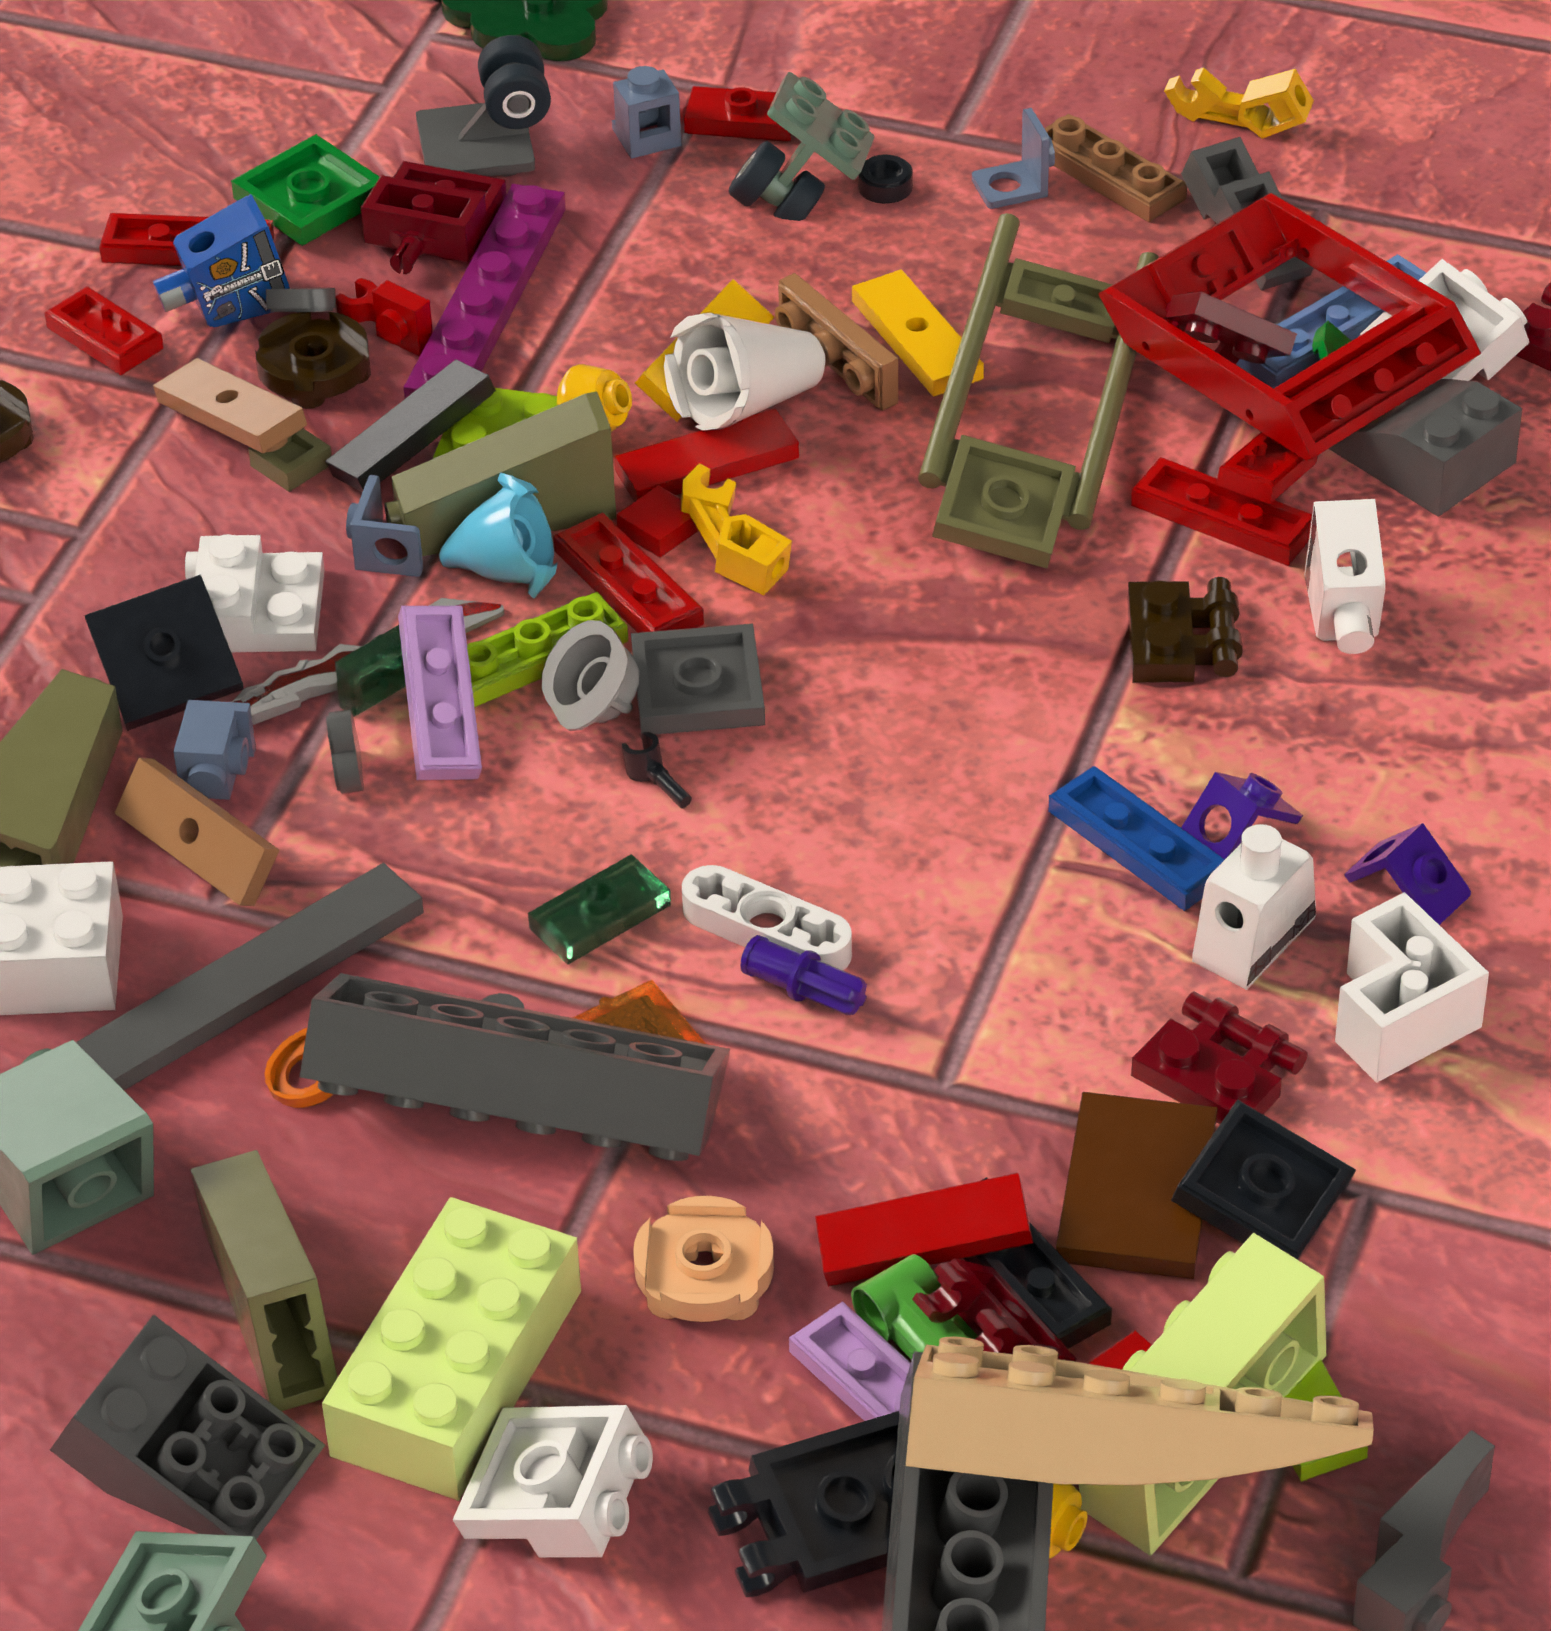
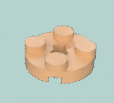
M717 1196L688 1197L667 1205L668 1215L657 1219L652 1226L650 1225V1218L641 1226L634 1242V1270L638 1287L647 1297V1305L652 1314L664 1319L679 1318L687 1321L710 1322L726 1318L730 1320H744L752 1316L759 1305L758 1299L768 1289L773 1277V1241L769 1229L762 1220L760 1228L756 1221L746 1216L745 1206L734 1200ZM708 1251L712 1252L713 1261L717 1262L701 1266L689 1261H695L698 1257V1252Z

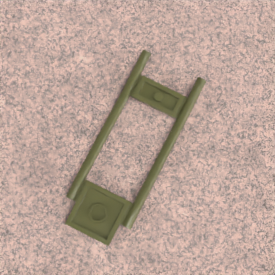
M1005 213L999 216L975 297L929 439L918 481L926 488L946 487L932 537L1048 569L1061 519L1067 520L1071 527L1078 530H1085L1091 525L1137 352L1124 343L1098 293L1113 284L1015 258L1014 263L1009 262L1020 221L1015 215ZM1152 252L1142 253L1138 259L1135 271L1158 259L1159 256ZM995 306L1001 307V314L1107 343H1110L1111 338L1116 339L1080 473L1074 472L1076 468L1074 465L966 435H961L960 440L955 439Z

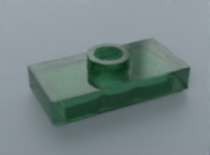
M399 625L384 634L376 636L367 644L335 662L339 706L343 710L351 709L353 717L406 687Z
M630 854L528 912L529 929L569 965L671 906V891L639 860Z

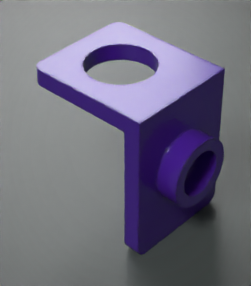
M1215 772L1181 828L1223 859H1226L1241 844L1243 832L1254 824L1258 815L1298 824L1303 815L1281 798L1283 792L1276 785L1257 774L1250 773L1247 779ZM1224 806L1231 816V829L1222 841L1213 843L1205 833V820L1212 809Z
M1424 823L1380 841L1344 874L1348 882L1351 883L1385 868L1401 891L1405 892L1439 925L1471 895L1470 888Z

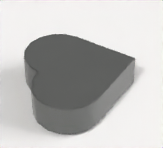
M332 287L266 289V308L271 309V312L333 311V308H336V290Z
M352 710L329 712V716H326V724L337 791H340L341 794L363 791L361 749Z

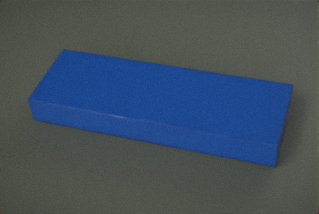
M1092 766L1049 795L1048 812L1183 911H1186L1203 898L1204 887L1208 877L1225 860L1096 766Z

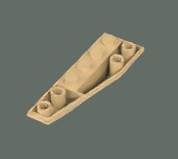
M943 1337L939 1339V1346H925L914 1376L906 1466L1054 1484L1146 1485L1211 1480L1293 1466L1372 1445L1374 1431L1372 1412L1359 1410L1358 1402L1343 1397L1317 1396L1313 1398V1402L1282 1397L1281 1393L1265 1388L1243 1387L1233 1389L1187 1379L1168 1378L1074 1361L1057 1360L1058 1352L1056 1350L1042 1346H1015L1013 1354L983 1351L984 1343L975 1339Z

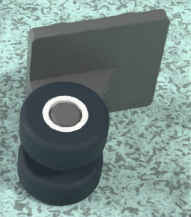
M517 35L502 36L488 43L478 58V72L484 88L485 103L426 109L416 112L424 165L483 176H512L517 173L535 170V158L529 135V127L537 124L545 117L551 104L549 86L544 76L543 59L538 47L529 39Z

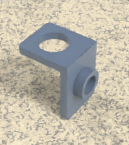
M1032 108L1023 109L1022 161L972 172V182L984 203L990 209L1048 197L1049 167L1055 164V151L1050 136ZM1007 178L1017 181L1020 187L1013 191L1002 192L993 189L990 184L995 180Z
M369 475L359 503H351L346 519V534L349 539H352L355 570L418 577L423 570L420 530L416 526L383 522L379 476ZM382 538L395 539L405 546L408 555L402 559L385 557L377 550L375 542Z

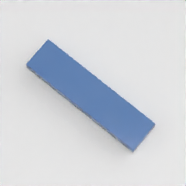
M1398 254L1387 260L1388 263L1417 280L1426 274L1425 271ZM1342 286L1277 324L1297 333L1290 356L1266 358L1264 364L1251 363L1240 359L1236 365L1270 387L1275 388L1320 360L1319 353L1314 355L1313 337L1316 330L1328 320L1352 341L1359 337L1360 333L1376 320L1384 310Z

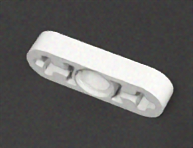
M701 866L690 871L683 879V914L692 925L743 947H746L751 938L760 935L775 944L787 947L801 954L807 950L814 951L820 956L821 962L840 970L846 969L852 959V932L849 923L843 917L722 866ZM764 913L775 914L783 919L779 925L770 928L757 927L750 922L753 917Z

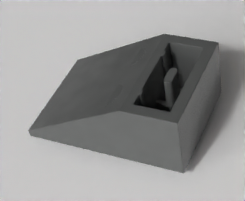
M153 1315L77 1411L50 1448V1451L105 1493L198 1534L254 1536L257 1539L325 1447V1444Z

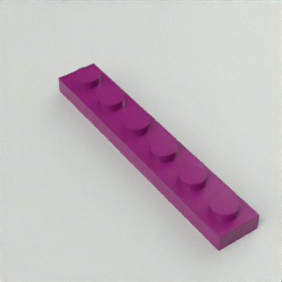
M511 185L403 387L404 399L456 359L482 372L566 210L565 192L543 189L535 185Z

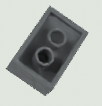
M1440 379L1330 447L1329 450L1439 517L1516 463L1522 408L1477 381Z

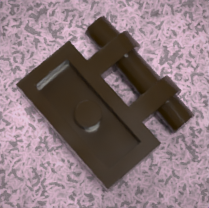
M1212 578L1207 584V594L1204 598H1190L1189 581L1128 582L1127 602L1132 683L1194 682L1195 665H1213L1214 672L1220 677H1230L1237 672L1238 659L1243 653L1241 633L1235 629L1234 625L1240 615L1239 601L1237 595L1232 592L1231 582L1227 578ZM1192 628H1210V631L1207 635H1193Z

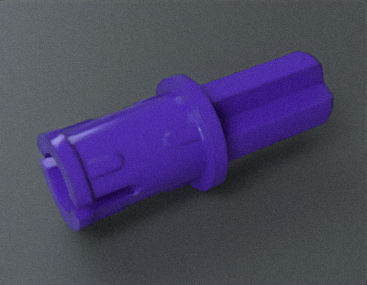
M760 935L751 938L743 951L740 967L744 974L758 977L787 990L788 997L794 1001H803L807 998L845 1015H854L866 1001L867 996L865 992L867 984L862 978L821 962L820 956L814 951L807 950L801 954L787 947L775 944Z

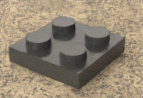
M753 623L631 633L632 655L640 671L639 685L636 692L641 734L643 732L671 734L765 725V705Z

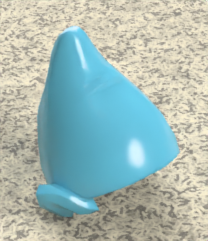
M500 472L498 482L503 488L470 513L451 534L440 550V562L444 567L470 570L490 580L529 584L528 594L535 598L556 574L558 562L553 564L554 547L551 529L541 504L534 496V493H539L537 489L529 482Z

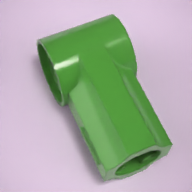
M912 1254L852 1289L851 1298L856 1314L886 1341L892 1339L911 1360L914 1351L923 1352L926 1345L939 1346L940 1338L965 1337L976 1339L978 1337L958 1314L945 1322L934 1323L913 1302L912 1298L916 1293L931 1294L941 1287L933 1269L918 1255Z

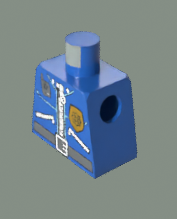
M252 194L241 198L177 235L173 244L183 269L152 281L165 312L195 301L206 324L214 328L273 313L271 309L266 308V289L290 288L268 224Z

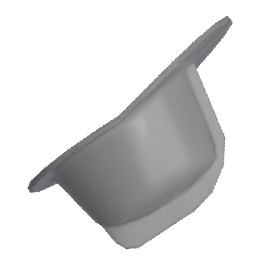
M587 620L572 627L564 634L548 655L542 672V691L547 703L563 727L569 731L582 730L593 723H605L615 719L621 713L629 714L633 709L631 701L635 697L639 685L640 671L634 656L624 647L620 638L611 627L602 621Z

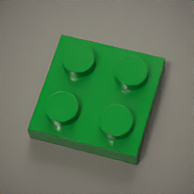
M315 134L231 180L235 200L238 201L252 194L264 219L273 220L274 227L303 246L361 214V206L380 177Z

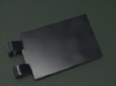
M899 1411L752 1455L748 1470L750 1477L728 1480L711 1488V1494L716 1504L708 1507V1513L718 1536L736 1533L746 1528L758 1518L768 1539L750 1543L739 1549L738 1554L743 1566L736 1568L735 1574L745 1597H755L767 1593L792 1575H796L802 1591L805 1593L887 1567Z

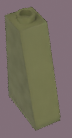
M597 391L585 393L392 476L394 501L385 502L384 504L387 523L418 527L420 530L422 556L438 554L446 540L465 518L484 501L503 488L498 482L500 472L529 482L537 489L539 493H534V496L542 506L551 531L573 527L602 512L610 520L616 519L611 427Z
M61 669L1 740L0 867L74 863L123 732L115 686L104 683L96 678L85 677Z
M254 1150L191 1168L202 1225L266 1400L280 1411L325 1399L337 1380V1373L317 1277L258 1151Z

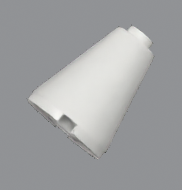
M702 313L687 316L674 328L670 337H678L674 353L665 355L664 362L667 391L675 410L682 418L691 417L699 424L695 427L704 431L726 428L813 388L820 382L823 376L826 360L819 340L810 332L714 313Z

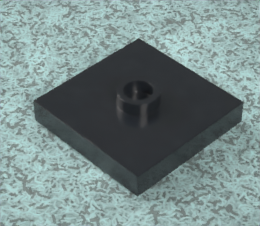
M201 574L84 615L109 684L116 688L119 710L127 731L185 711L188 700L213 701L244 689L241 676Z
M1237 1100L1178 1184L1171 1201L1243 1244L1255 1233L1295 1259L1300 1260L1350 1184L1356 1169Z

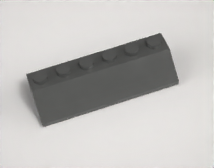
M340 973L312 998L300 1078L318 1081V1089L331 1094L349 1096L356 1095L358 1089L384 1094V1102L397 1107L422 1108L424 1102L450 1107V1115L463 1120L482 1122L488 1121L490 1115L516 1120L515 1126L529 1133L549 1135L554 1134L556 1128L582 1133V1140L595 1146L617 1148L622 1146L623 1141L649 1146L648 1153L655 1157L673 1161H684L688 1159L689 1154L700 1156L709 1140L730 1049Z
M914 1351L900 1399L882 1631H1045L1053 1483L906 1466L914 1376L923 1352Z

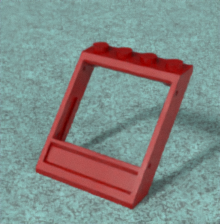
M1273 193L1265 195L1098 293L1122 340L1127 346L1306 461L1313 459L1482 354L1454 301ZM1296 257L1392 315V317L1282 384L1272 388L1172 324L1173 320L1166 318L1168 312L1166 311V306L1174 295L1203 292L1222 300L1291 258Z

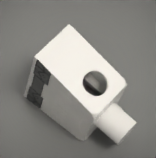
M1375 499L1314 502L1304 575L1316 637L1322 641L1337 640L1338 649L1347 654H1359L1369 650L1374 644V637L1379 634L1385 595V573ZM1350 552L1352 566L1338 567L1337 559L1339 556Z
M1258 824L1248 827L1242 834L1241 844L1210 874L1205 883L1192 962L1247 990L1316 917L1313 857L1306 850L1282 839L1279 831L1271 826Z

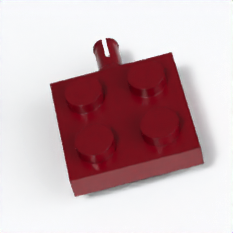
M403 161L393 177L380 176L361 206L364 242L396 250L395 254L390 258V265L399 274L402 269L403 274L410 273L418 257L423 254L441 257L446 260L469 262L507 195L506 180Z

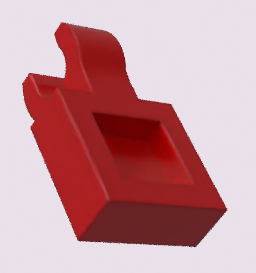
M358 278L355 281L356 298H349L341 293L335 296L337 313L344 314L358 323L365 321L375 322L376 335L419 357L433 333L430 300L389 280L384 281L377 287L370 280Z

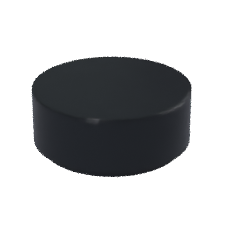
M873 156L865 161L862 171L858 175V190L865 199L875 203L889 204L899 202L908 197L913 189L912 167L906 160L898 156Z

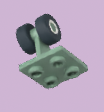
M788 72L781 81L767 115L799 139L801 143L782 171H780V168L785 161V154L768 141L761 143L737 173L728 192L744 206H751L761 197L766 202L777 206L774 212L775 217L801 221L811 212L825 188L824 183L809 171L801 172L794 181L792 180L811 155L816 152L850 179L855 180L862 171L875 137L869 131L870 128L862 117L848 109L842 111L826 99L824 90L816 82L807 77L799 78L792 72Z

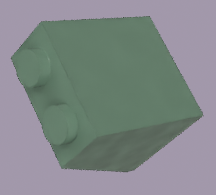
M74 1040L54 1049L38 1050L29 1055L22 1064L0 1074V1206L32 1255L154 1196L152 1120Z

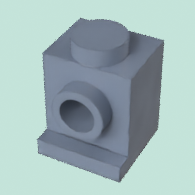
M639 66L629 71L627 79L613 82L615 120H612V129L631 159L682 146L679 92L664 69L658 71L650 66ZM657 125V128L640 132V129Z
M188 700L173 751L177 776L209 799L230 800L236 775H245L249 757H254L256 751L250 703Z

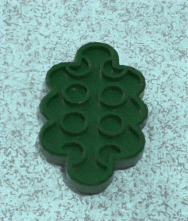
M436 0L442 3V14L445 19L455 26L471 28V37L475 44L484 49L488 43L499 37L517 35L532 41L540 50L542 58L552 61H569L580 58L590 52L596 44L595 20L603 16L608 6V0Z

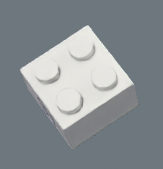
M114 862L0 867V1015L107 1011L116 1009L123 913Z

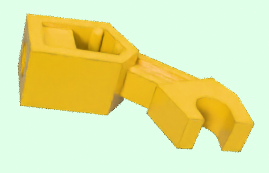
M1204 67L1197 69L1192 77L1191 84L1196 90L1186 88L1180 75L1169 79L1164 90L1176 112L1194 122L1198 118L1247 127L1262 139L1305 123L1314 102L1296 69L1252 80L1249 82L1245 94L1226 91L1227 87Z
M699 463L683 479L681 512L690 514L716 559L715 572L764 596L788 571L792 540L747 514L730 516L729 514L735 499L736 482L728 478L723 486L716 489L708 488L711 469Z

